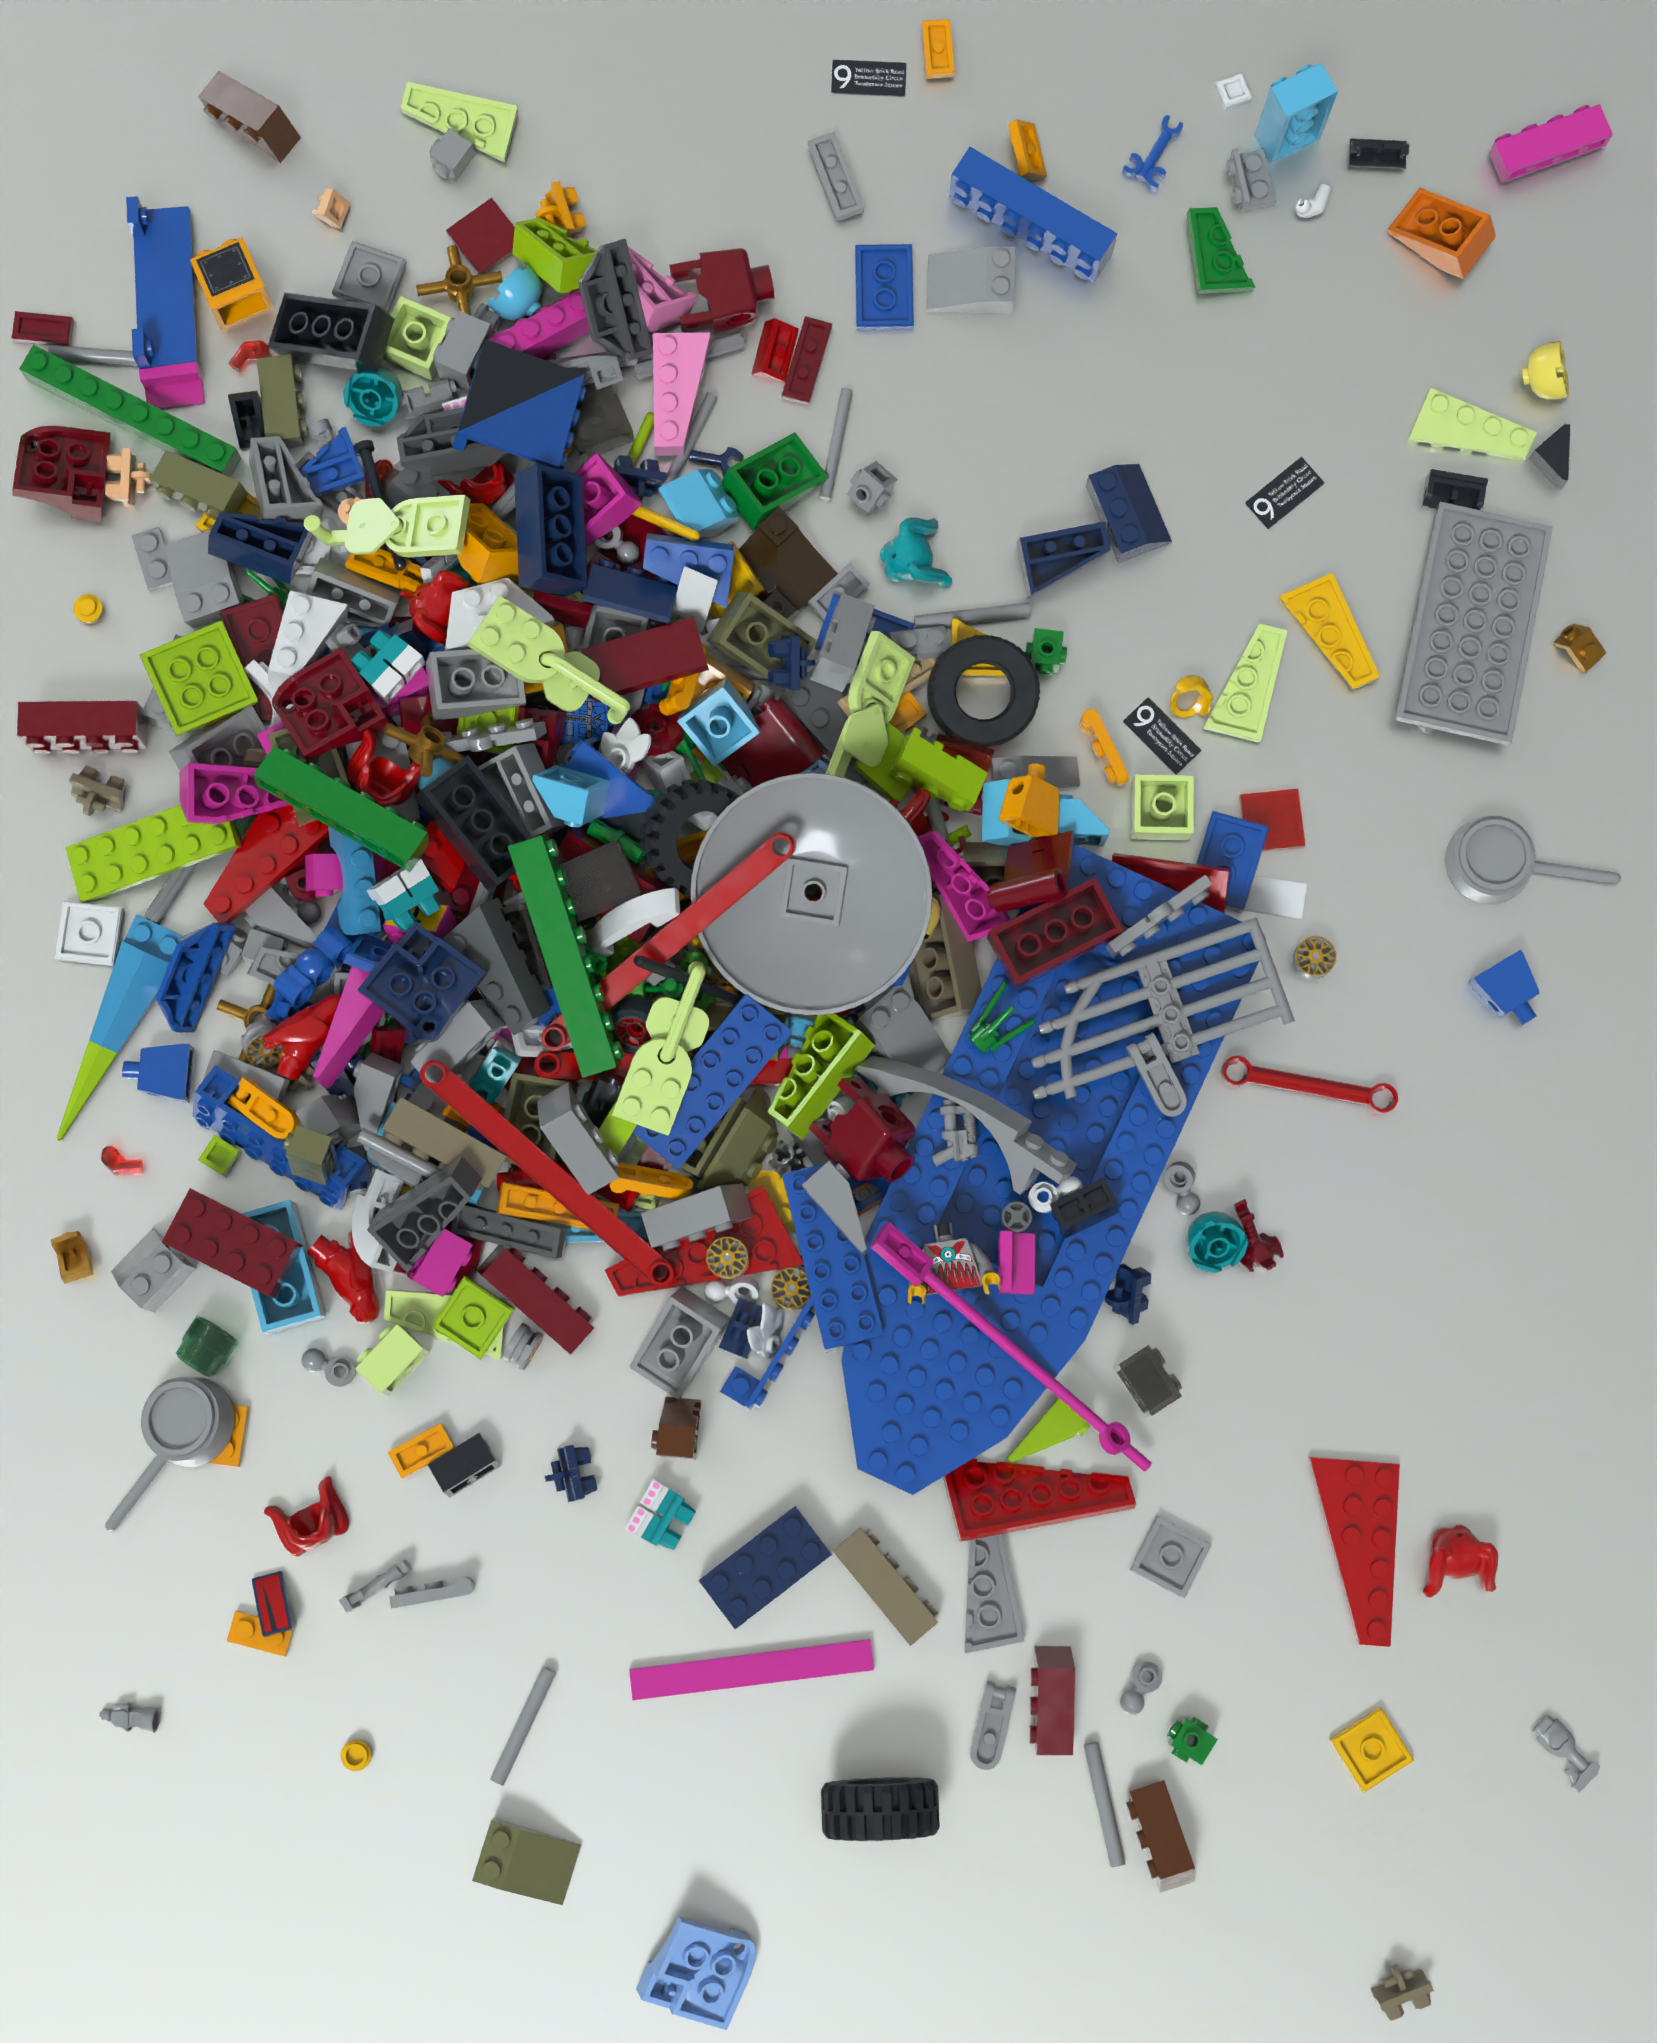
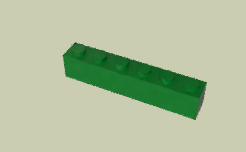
M273 746L254 773L258 787L408 872L412 871L430 844L427 830L423 825L414 820L411 822L401 818L398 811L390 806L383 808L376 804L374 798L365 792L357 793L353 791L344 780L338 777L330 778L316 764H305L289 749L284 748L282 751Z

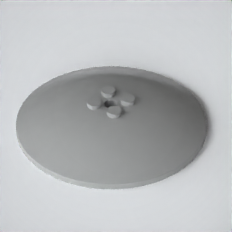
M798 773L775 778L750 789L727 806L707 831L694 863L691 880V904L773 835L779 832L790 833L796 840V851L788 860L698 935L707 955L720 973L734 987L745 995L748 994L755 1001L776 1010L793 1014L823 1015L848 1010L870 1001L895 983L906 971L921 947L928 929L932 909V880L926 854L917 834L900 811L887 799L861 783L844 777L821 773ZM778 838L775 842V848L779 853H788L790 846L786 839ZM809 884H817L821 887L822 896L820 899L811 900L807 897L806 887Z

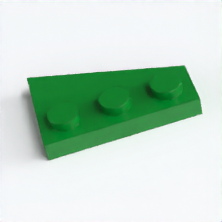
M1189 208L1187 211V221L1197 293L1253 291L1255 285L1252 279L1248 278L1243 268L1244 262L1241 256L1237 255L1230 241L1232 237L1218 208Z

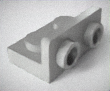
M1233 149L1230 159L1226 161L1228 176L1234 179L1235 186L1232 188L1235 204L1239 203L1241 213L1274 207L1276 200L1264 149L1241 154L1239 149Z

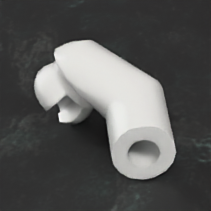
M1319 184L1313 199H1305L1304 201L1301 198L1297 201L1295 205L1297 214L1303 218H1310L1321 214L1325 210L1332 188L1326 184Z

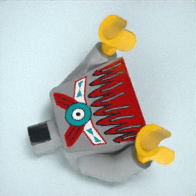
M951 1223L934 1225L936 1243L925 1244L924 1250H922L934 1260L930 1271L954 1291L979 1288L983 1285L984 1293L989 1294L988 1286L991 1284H996L999 1290L1002 1289L1000 1277L994 1272L989 1258L976 1244L969 1243L967 1238L954 1240ZM909 1281L907 1302L911 1304L912 1297L919 1296L922 1298V1304H925L926 1295L938 1294L924 1281L916 1287Z

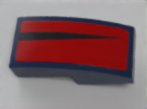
M282 1571L252 1578L263 1637L294 1630Z

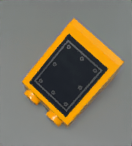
M243 237L240 239H229L221 247L213 250H203L190 259L211 311L221 330L274 308Z

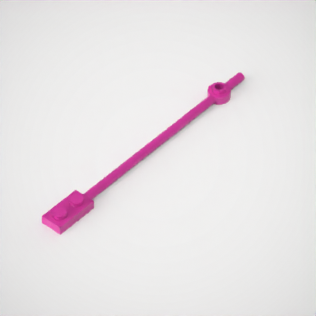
M890 1222L882 1226L870 1246L871 1249L915 1287L924 1281L1098 1431L1100 1444L1107 1453L1116 1455L1122 1452L1144 1472L1150 1468L1152 1462L1130 1444V1434L1124 1425L1119 1422L1107 1424L930 1271L934 1263L933 1259Z

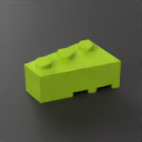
M541 218L515 222L512 254L522 262H525L557 292L569 293L572 290L579 289L578 281L597 252L596 249L589 247V241L584 238H580L579 241L567 236V230Z
M914 727L902 742L889 775L895 777V781L902 785H912L916 788L928 790L931 798H940L948 802V805L955 810L969 811L975 804L988 773L960 755H956L954 758L942 751L943 744L938 741H934L933 744L920 737L922 731Z

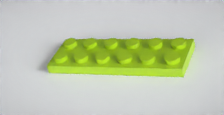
M181 805L67 846L65 849L79 900L81 903H89L237 849L241 845L234 820L221 824L188 823Z

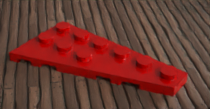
M292 805L259 813L242 839L241 847L236 849L203 905L218 923H231L305 858L306 855L329 836L328 826L318 820L299 826Z
M762 1185L746 1194L753 1218L734 1223L733 1228L716 1233V1230L706 1232L707 1237L690 1242L689 1238L681 1240V1246L663 1251L662 1246L653 1248L673 1267L674 1275L669 1284L662 1287L655 1286L625 1260L605 1269V1272L618 1297L723 1279L714 1275L706 1262L707 1251L710 1245L722 1237H733L742 1241L747 1247L750 1254V1263L742 1275L801 1266L804 1263ZM657 1265L652 1272L653 1278L655 1280L664 1279L667 1275V1267L665 1265Z
M1308 1457L1314 1474L1317 1493L1321 1500L1334 1556L1339 1567L1342 1586L1349 1604V1612L1358 1644L1390 1647L1400 1464Z
M971 1459L943 1476L959 1542L1135 1509L1136 1506L1128 1476L1095 1472L1081 1474L1073 1473L1072 1470L1068 1469L1055 1471L1046 1470L1042 1466L998 1461L994 1464L977 1462V1459Z

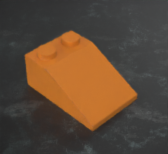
M1422 188L1417 190L1387 229L1390 235L1438 269L1462 279L1465 278L1496 237L1491 215Z

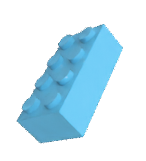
M1321 62L1314 66L1306 65L1299 69L1296 75L1288 79L1282 77L1271 84L1255 132V137L1262 149H1264V153L1270 163L1321 139L1338 93Z
M286 1200L241 1213L303 1245L275 1299L251 1288L262 1332L270 1334L326 1318L311 1259L307 1254L308 1248L296 1203L292 1200Z

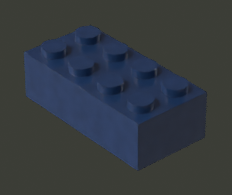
M538 463L515 473L519 586L562 597L588 588L582 476Z
M794 1506L698 1581L733 1628L737 1629L832 1554L797 1507Z

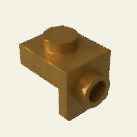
M1572 624L1566 627L1561 632V636L1554 641L1558 648L1566 649L1578 669L1583 672L1591 669L1606 654V651L1590 627Z
M79 1231L64 1233L59 1237L51 1239V1246L57 1254L60 1276L64 1283L94 1275L88 1244Z

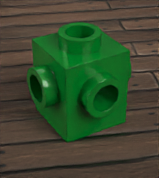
M1034 629L1032 643H1026L1025 653L1034 664L1037 674L1052 675L1053 672L1058 673L1060 664L1066 663L1067 647L1062 646L1063 631Z
M1194 1716L1191 1721L1184 1717L1181 1722L1176 1720L1167 1734L1170 1737L1168 1744L1174 1747L1171 1752L1186 1763L1191 1758L1200 1765H1203L1218 1739L1206 1732L1209 1726ZM1189 1735H1193L1194 1740L1191 1744H1187L1186 1742L1187 1737Z

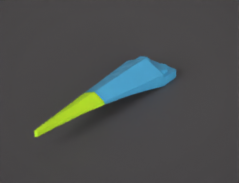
M136 914L124 941L121 943L57 1134V1141L64 1138L94 1089L156 1000V995L176 945L183 935Z

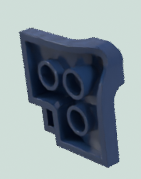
M415 921L399 943L395 942L358 988V992L402 1024L420 1040L435 1042L449 1028L456 1013L482 982L487 973L440 937L434 936ZM433 1023L435 1025L432 1032L424 1031L426 1024Z

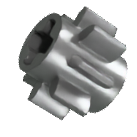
M780 1140V1144L772 1151L773 1159L768 1163L773 1168H777L776 1172L782 1177V1174L805 1168L806 1166L803 1164L802 1158L806 1157L807 1153L803 1149H799V1144L795 1140H792L790 1145Z

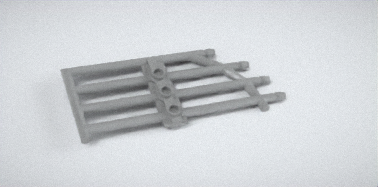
M1258 918L1232 925L1081 977L1077 981L1073 980L1064 985L1066 994L1084 989L1070 1013L1038 1025L1041 1034L1050 1033L1054 1029L1058 1030L1065 1027L1060 1048L1031 1059L1034 1068L1060 1061L1062 1079L1049 1083L1047 1086L1037 1087L1033 1090V1095L1035 1099H1042L1049 1094L1054 1095L1064 1091L1065 1098L1068 1100L1077 1096L1075 1088L1077 1086L1135 1067L1131 1057L1127 1056L1073 1075L1071 1057L1158 1027L1164 1043L1160 1046L1164 1054L1168 1055L1172 1064L1200 1054L1197 1045L1280 1016L1283 1025L1294 1022L1292 1011ZM1250 932L1256 949L1172 978L1167 960ZM1260 960L1266 975L1265 978L1182 1005L1177 991L1178 988ZM1138 971L1144 988L1089 1006L1103 982ZM1269 988L1271 989L1276 1003L1275 1006L1194 1034L1192 1033L1187 1019L1188 1016ZM1148 999L1154 1016L1074 1043L1079 1022ZM1152 1051L1142 1055L1145 1063L1155 1058Z

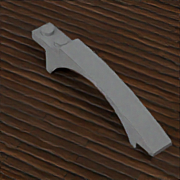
M876 1056L869 1057L857 1065L855 1069L858 1073L879 1086L876 1092L877 1095L887 1094L890 1097L906 1092H925L945 1097L967 1109L984 1124L997 1141L1009 1167L1013 1190L1020 1195L1035 1184L1040 1172L1060 1184L1073 1173L1077 1165L1065 1153L1054 1149L1045 1143L1040 1136L1029 1132L1031 1120L989 1095L949 1077L903 1062Z

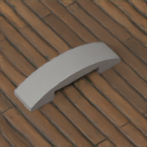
M588 356L558 363L560 366L585 374L582 386L595 383L598 390L624 381L616 356Z

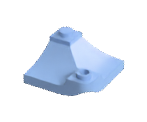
M678 1916L660 1952L652 1962L648 1961L636 1990L641 2000L669 2008L674 2015L727 2030L753 1970L756 1958L755 1944L745 1932L732 1928L729 1931H725ZM737 1943L741 1944L739 1948L733 1949Z

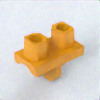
M560 181L552 182V189L545 194L546 199L540 201L541 209L535 213L536 218L544 219L567 230L568 237L571 234L583 231L586 226L583 213L570 214L568 208L576 206L578 202L575 188H562Z

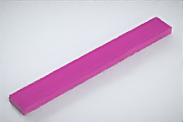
M867 1639L629 1669L632 1700L871 1671L874 1670L871 1641Z

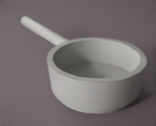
M1485 816L1462 826L1451 838L1446 851V869L1452 884L1465 897L1483 904H1498L1512 899L1524 889L1532 872L1617 884L1621 880V876L1616 872L1535 861L1534 844L1527 831L1517 822L1502 816Z
M176 1377L161 1383L152 1391L142 1410L141 1429L147 1445L157 1455L107 1520L105 1528L108 1531L112 1532L120 1525L167 1461L178 1466L197 1467L212 1461L225 1449L233 1433L234 1409L229 1396L221 1386L202 1377Z

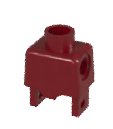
M743 248L699 253L700 259L669 265L670 277L676 280L675 283L696 279L698 294L707 300L709 311L679 316L682 333L713 329V334L715 335L753 325L758 321V302L775 299L769 265L751 268L748 253Z
M859 1076L841 1078L837 1086L855 1104L847 1114H837L833 1122L830 1119L812 1122L808 1129L826 1146L823 1153L836 1165L839 1163L855 1181L884 1177L889 1183L899 1180L909 1171L914 1163V1156L905 1146L914 1134L915 1126L887 1094L877 1095Z

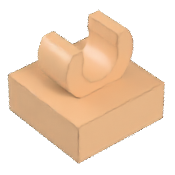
M325 188L323 195L317 197L320 203L318 209L313 210L312 214L332 228L341 229L350 202L334 189Z

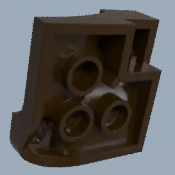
M780 507L776 508L764 519L754 533L739 548L741 554L765 588L756 598L771 608L773 606L781 607L782 610L779 614L789 621L801 613L808 606V601L838 574L803 535L797 524Z

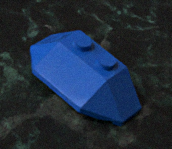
M212 923L182 936L177 943L156 995V1000L171 1030L174 1032H194L235 931L236 925L233 923Z

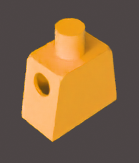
M1029 764L1026 776L1014 777L1009 781L999 815V821L1034 839L1058 834L1059 790L1057 787L1044 781L1046 767L1041 764Z

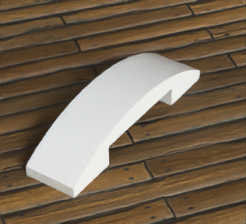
M676 888L658 890L638 896L619 905L596 923L589 933L587 944L592 947L594 952L606 958L614 953L613 943L648 923L659 927L680 914L679 890Z

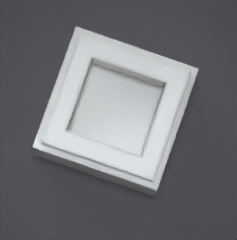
M1243 73L1215 83V88L1225 111L1252 101V95Z

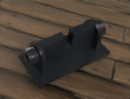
M1350 138L1349 166L1406 169V156L1409 154V144H1407V141Z

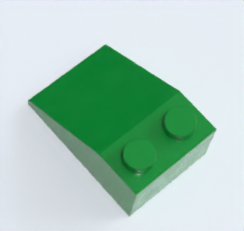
M794 432L728 468L722 479V487L726 494L734 500L736 508L752 530H755L776 508L780 507L783 511H786L824 483L829 477Z

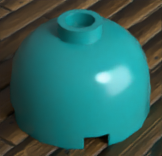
M380 367L378 372L358 370L346 382L343 391L344 404L346 408L350 407L354 413L353 417L357 421L368 426H381L385 422L392 420L399 412L403 397L402 386L398 378L391 371Z
M1212 1211L1200 1215L1189 1226L1186 1235L1189 1256L1196 1267L1206 1272H1221V1268L1229 1264L1231 1267L1235 1266L1244 1257L1248 1246L1243 1228L1234 1217L1224 1212Z

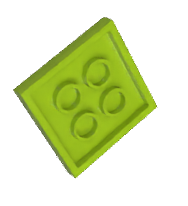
M222 620L139 654L176 737L258 703V699Z

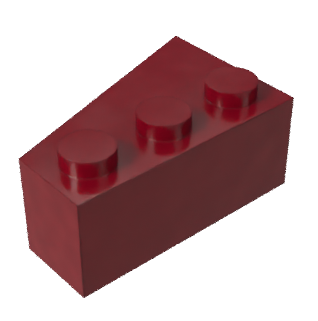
M1034 1646V1667L1030 1669V1684L1034 1686V1697H1030V1715H1034V1726H1029V1743L1035 1744L1036 1755H1073L1075 1665L1071 1646Z

